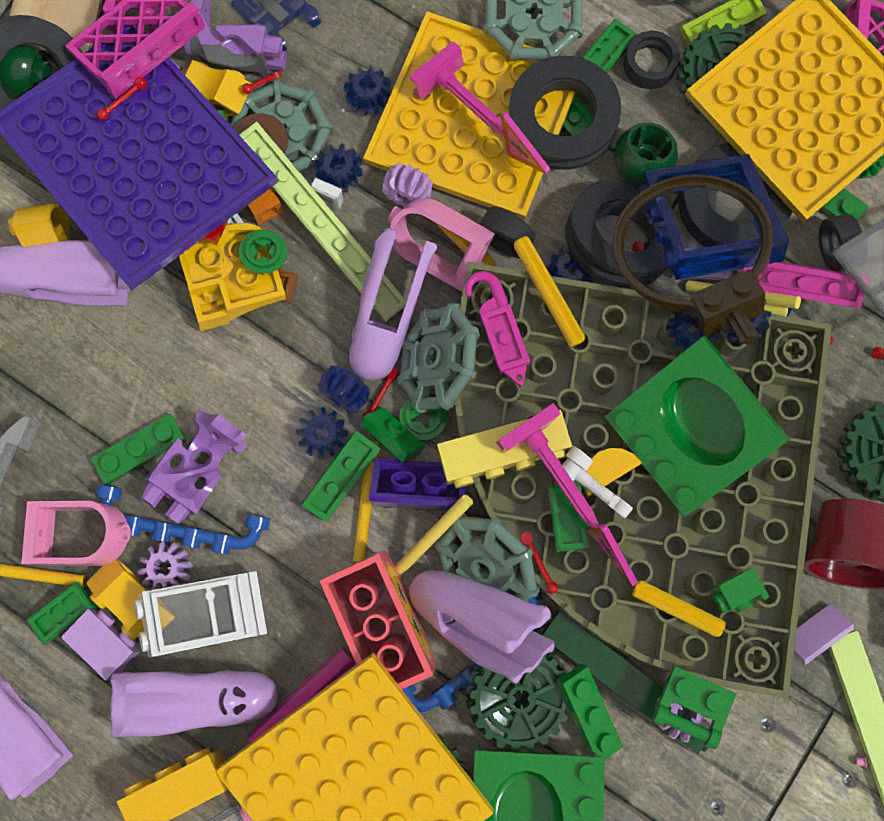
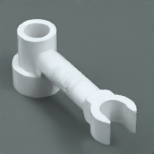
M573 445L565 455L567 459L562 464L572 481H578L620 516L626 518L633 507L586 472L594 461Z

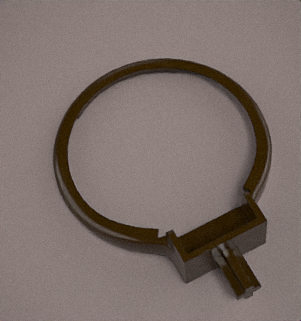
M701 174L671 177L659 181L638 193L622 210L614 227L612 237L615 263L628 284L645 300L661 309L692 315L702 335L707 338L729 328H732L741 345L746 343L748 346L753 343V340L759 338V334L750 319L764 314L765 292L759 282L768 267L773 243L771 222L759 200L744 187L730 180ZM684 188H707L732 196L741 202L753 215L760 232V252L752 269L743 271L690 294L691 300L671 298L652 291L633 275L626 262L624 238L629 223L645 204L662 194Z

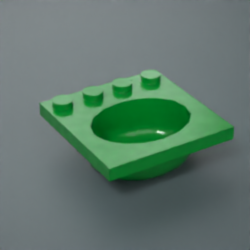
M706 336L701 337L605 416L684 517L790 440Z
M474 749L473 782L493 807V814L484 821H603L605 757Z

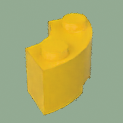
M191 60L183 67V74L215 109L224 111L226 116L239 115L248 96L242 92V86L245 83L251 84L245 80L243 74L235 70L213 69L201 61Z
M50 203L18 208L13 217L8 220L11 234L17 236L22 247L68 241L70 238V218L59 204Z
M116 559L110 564L102 566L86 584L93 593L90 596L91 600L101 609L107 607L123 623L122 631L129 638L135 640L137 637L139 638L140 632H144L142 619L137 620L134 600H139L138 594L147 590L139 583L141 579L121 561ZM157 597L161 630H163L175 617Z

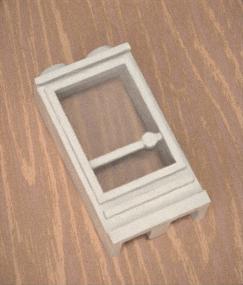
M256 571L143 591L138 594L139 600H134L137 620L142 619L144 632L139 633L142 652L147 651L148 657L267 634Z

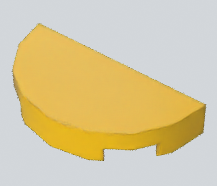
M609 448L598 452L592 458L594 462L586 472L600 482V484L606 486L636 468L642 462L633 453L624 449ZM583 486L587 497L593 494Z

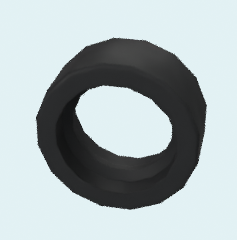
M653 30L641 32L633 37L627 46L623 62L625 75L631 83L640 88L650 90L661 88L671 80L678 67L680 58L678 46L670 36L663 32ZM643 48L657 49L667 58V67L661 72H646L635 62V54Z
M490 207L479 225L495 233L490 245L514 258H520L514 249L515 241L524 236L529 237L532 243L536 239L534 231L524 220L499 207Z
M850 214L824 219L820 225L818 234L819 247L822 258L829 270L846 271L832 252L863 233L859 222ZM865 239L840 255L851 270L860 268L864 262L866 254Z

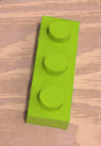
M731 0L683 25L679 31L687 46H689L693 39L698 38L700 32L703 30L709 32L713 25L717 24L720 29L723 28L725 23H731L734 29H737L739 25L746 27L763 18L767 11L761 0Z

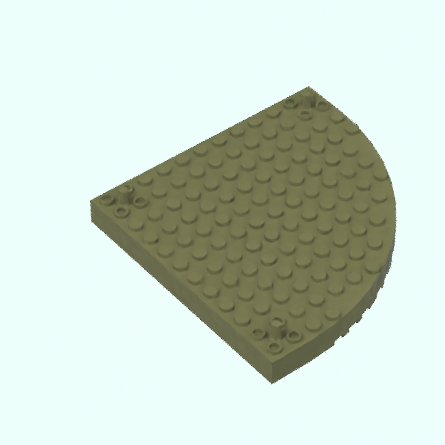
M468 262L460 309L472 326L478 328L480 337L476 341L474 368L477 371L476 376L469 380L454 401L458 438L532 418L554 403L557 409L562 411L572 446L574 445L591 459L598 452L609 448L624 449L633 453L605 416L676 359L680 352L683 353L703 337L693 316L661 309L645 300L635 290L551 276L585 335V339L581 344L571 347L528 272ZM476 272H490L499 279L508 304H510L530 359V365L526 367L522 388L504 373H499L480 320L482 305L493 298L489 285L484 281H478L472 286V295L470 297L466 296V281ZM764 313L750 319L759 334V338L753 340V343L748 346L746 343L741 345L732 328L707 339L790 438L788 442L686 517L681 514L642 464L605 486V488H608L633 507L626 518L620 516L594 493L587 497L583 485H581L582 495L594 511L597 522L608 526L637 582L642 580L724 620L726 624L720 637H714L633 597L632 591L634 586L630 585L588 532V549L556 552L548 487L559 485L541 459L535 461L534 467L517 471L516 466L505 469V474L497 478L486 479L485 475L473 478L474 483L472 486L487 519H494L495 517L501 519L502 525L519 541L521 534L524 532L531 533L533 536L532 544L551 580L556 582L559 587L558 592L555 594H549L546 591L547 584L532 557L536 584L540 586L539 591L562 613L598 640L634 660L670 673L672 666H676L721 687L789 698L832 324ZM457 326V329H456V333L459 332V331H461V330L458 328V326ZM464 345L461 346V358H460V364H461V365H462V360H463V347H464ZM520 376L516 377L517 380L522 379ZM567 457L559 460L561 465L565 462ZM574 480V484H580L578 481ZM502 543L506 551L512 554L513 552L504 543ZM754 568L769 598L763 601L752 599L754 605L739 613H736L735 609L721 613L713 602L712 596L714 592L711 587L745 569Z

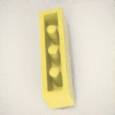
M559 410L561 414L542 431L549 441L547 443L558 460L565 458V452L572 448L561 410ZM529 419L437 444V451L447 485L455 484V488H460L473 484V478L483 475L486 476V479H493L504 475V470L516 466L517 471L534 467L535 461L540 460V457L536 452L533 453L526 442L505 453L496 444L499 439Z

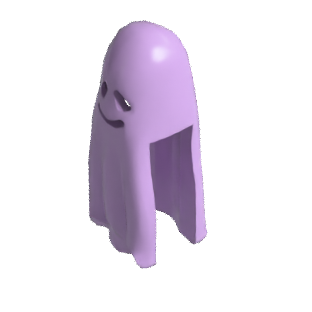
M391 228L384 229V232L375 241V249L361 293L359 313L355 327L352 329V343L349 352L351 369L358 377L368 381L382 379L392 371L403 345L423 280L437 249L436 243L425 241L398 328L370 320L397 234V230Z
M68 240L22 247L21 244L0 246V293L84 307L128 305L129 287L89 240Z
M441 570L422 572L412 580L408 588L409 600L413 608L446 640L479 666L505 676L512 683L516 684L526 672L531 673L539 665L543 656L554 649L555 644L553 640L532 631L535 628L541 627L550 619L551 613L547 606L531 604L502 590Z
M223 670L214 673L159 671L112 674L110 680L112 683L110 701L112 737L161 736L197 728L225 727L253 722L264 718L276 707L278 700L277 688L274 681L267 675L249 671Z
M0 674V788L8 799L14 800L19 795L23 798L29 797L43 783L51 779L60 767L71 760L74 753L66 747L48 722L27 705Z

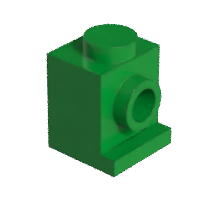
M754 568L745 569L711 587L714 592L712 596L713 602L721 613L735 609L736 613H739L754 605L752 599L763 601L769 598Z

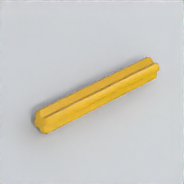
M527 236L514 242V249L566 341L571 347L581 344L585 339V335L531 240Z

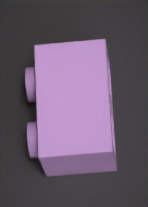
M87 609L61 638L105 681H110L112 674H120L141 651L135 647L136 639L132 640L113 625L115 619L103 609L100 611Z

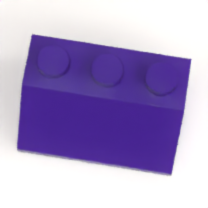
M375 458L369 502L371 506L447 512L465 495L466 486L455 488V484L447 485L441 462L407 460L402 463L400 460Z

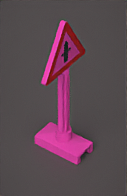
M454 41L409 76L410 80L416 85L413 92L420 100L424 99L440 85L444 90H449L487 126L504 138L506 152L509 157L544 174L551 170L507 112L503 113L500 119L457 80L454 73L464 66L461 48Z
M553 403L499 439L496 444L505 453L526 442L531 451L537 453L581 519L590 526L587 528L589 535L630 585L634 586L638 582L608 526L597 522L594 511L547 444L549 441L542 431L561 414Z

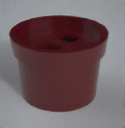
M849 498L832 499L822 503L812 545L807 548L805 553L804 571L820 580L841 586L883 590L884 505Z

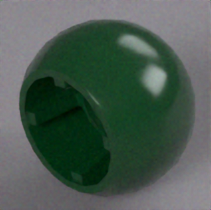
M35 44L18 45L9 50L1 60L0 84L11 99H18L52 75V66L48 62L46 51L43 47Z
M644 122L631 126L622 133L614 150V163L620 176L635 185L645 187L667 179L675 169L678 159V148L674 137L667 129L655 123Z

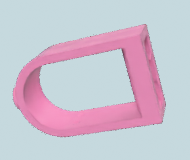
M419 198L410 202L403 209L395 206L388 217V222L391 223L390 228L397 230L393 247L400 256L418 266L424 247L416 243L408 232V214L423 215L470 242L459 267L434 253L427 270L428 273L463 292L468 262L481 264L495 233L434 199Z
M27 501L21 564L37 566H104L115 561L122 554L130 539L131 530L123 513L112 505L93 501ZM97 510L102 515L106 526L105 538L101 547L94 554L82 558H52L56 511Z

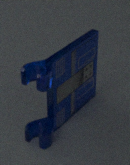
M233 0L231 2V5L250 25L257 23L266 26L269 36L282 37L278 32L300 14L312 28L317 27L321 23L318 10L305 0ZM282 37V41H283V49H282V51H287V47L284 45V44H285V40H284V38Z

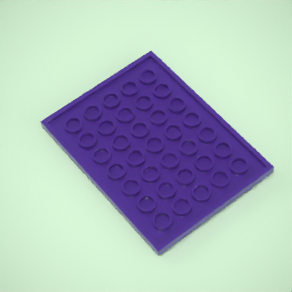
M124 25L123 34L138 33V25ZM137 42L122 43L121 52L130 51L136 46ZM101 43L100 52H115L116 43ZM94 47L85 53H94ZM169 57L144 76L148 84L147 88L136 91L111 111L106 120H99L96 115L97 111L105 109L116 99L88 69L75 59L0 110V134L132 291L277 184L278 179ZM114 60L99 61L98 69L101 72L105 71L113 64Z

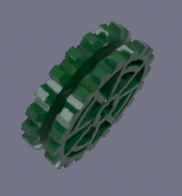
M725 23L722 29L716 24L711 26L709 32L705 30L700 32L698 38L693 39L686 48L684 58H681L678 64L682 68V71L677 73V80L682 81V85L679 87L680 94H685L688 88L756 32L747 33L745 32V26L742 25L734 29L731 23ZM688 98L685 100L688 106L693 104ZM696 107L694 112L700 115L701 112Z
M879 403L855 415L852 423H847L843 429L846 431V435L839 436L838 442L842 445V449L837 451V457L843 459V464L839 466L841 472H847L849 475L846 481L849 485L855 483L858 486L856 492L859 494L869 493L870 500L879 501L880 498L884 499V406Z
M549 653L543 656L539 665L531 673L526 672L523 674L520 681L516 684L510 682L505 676L492 672L482 666H479L477 670L471 669L469 676L472 678V683L466 684L465 688L466 693L470 697L465 700L466 706L470 709L472 721L488 741L492 739L495 741L496 746L500 748L507 744L510 746L511 751L518 752L520 746H525L527 751L533 750L534 743L540 742L542 745L548 743L547 736L550 734L558 735L560 732L558 728L559 723L567 722L568 716L564 712L568 706L556 680L564 676L566 672ZM517 691L523 695L519 701L513 696Z

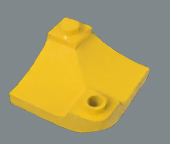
M249 223L226 225L218 245L200 240L179 255L201 331L230 324L229 321L247 312L286 299L278 269L273 271L270 276L266 273L256 275L253 271L246 270L239 258L241 241L249 233L263 230L259 226ZM257 249V258L264 256L271 259L268 253L269 249L265 251Z

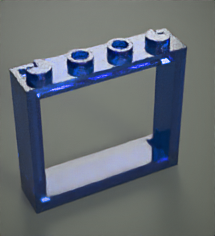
M749 154L645 171L643 184L639 186L640 191L659 181L691 174L717 176L744 187L759 200L771 222L773 243L769 264L784 261L789 238ZM684 188V189H678V190H674V191H670V192H676V191H682V190H688V189H694V188ZM663 194L647 203L649 223H654L657 244L663 246L665 265L671 267L675 280L748 268L755 265L760 252V238L685 251ZM748 210V212H749V214H750V216H751V219H752V221H753V223H754V225H755V228H756V230H757V232H758V234H759V236H760V232H759V228H758L757 222H756V220L754 219V217H753V215L751 214V212Z

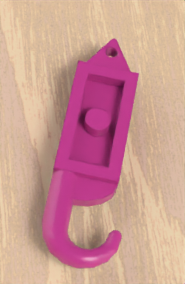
M476 272L466 281V296L470 297L472 295V286L478 281H484L489 285L493 298L482 305L480 320L499 373H504L522 388L526 367L530 365V359L510 304H508L499 279L490 272ZM520 376L522 379L517 380L516 377Z

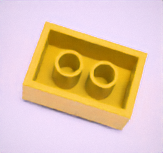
M208 747L184 759L187 764L185 767L182 768L180 762L154 774L157 781L153 782L151 777L125 789L126 797L116 801L124 820L169 821L228 790L217 773L218 766L225 762L221 750L218 749L211 753Z

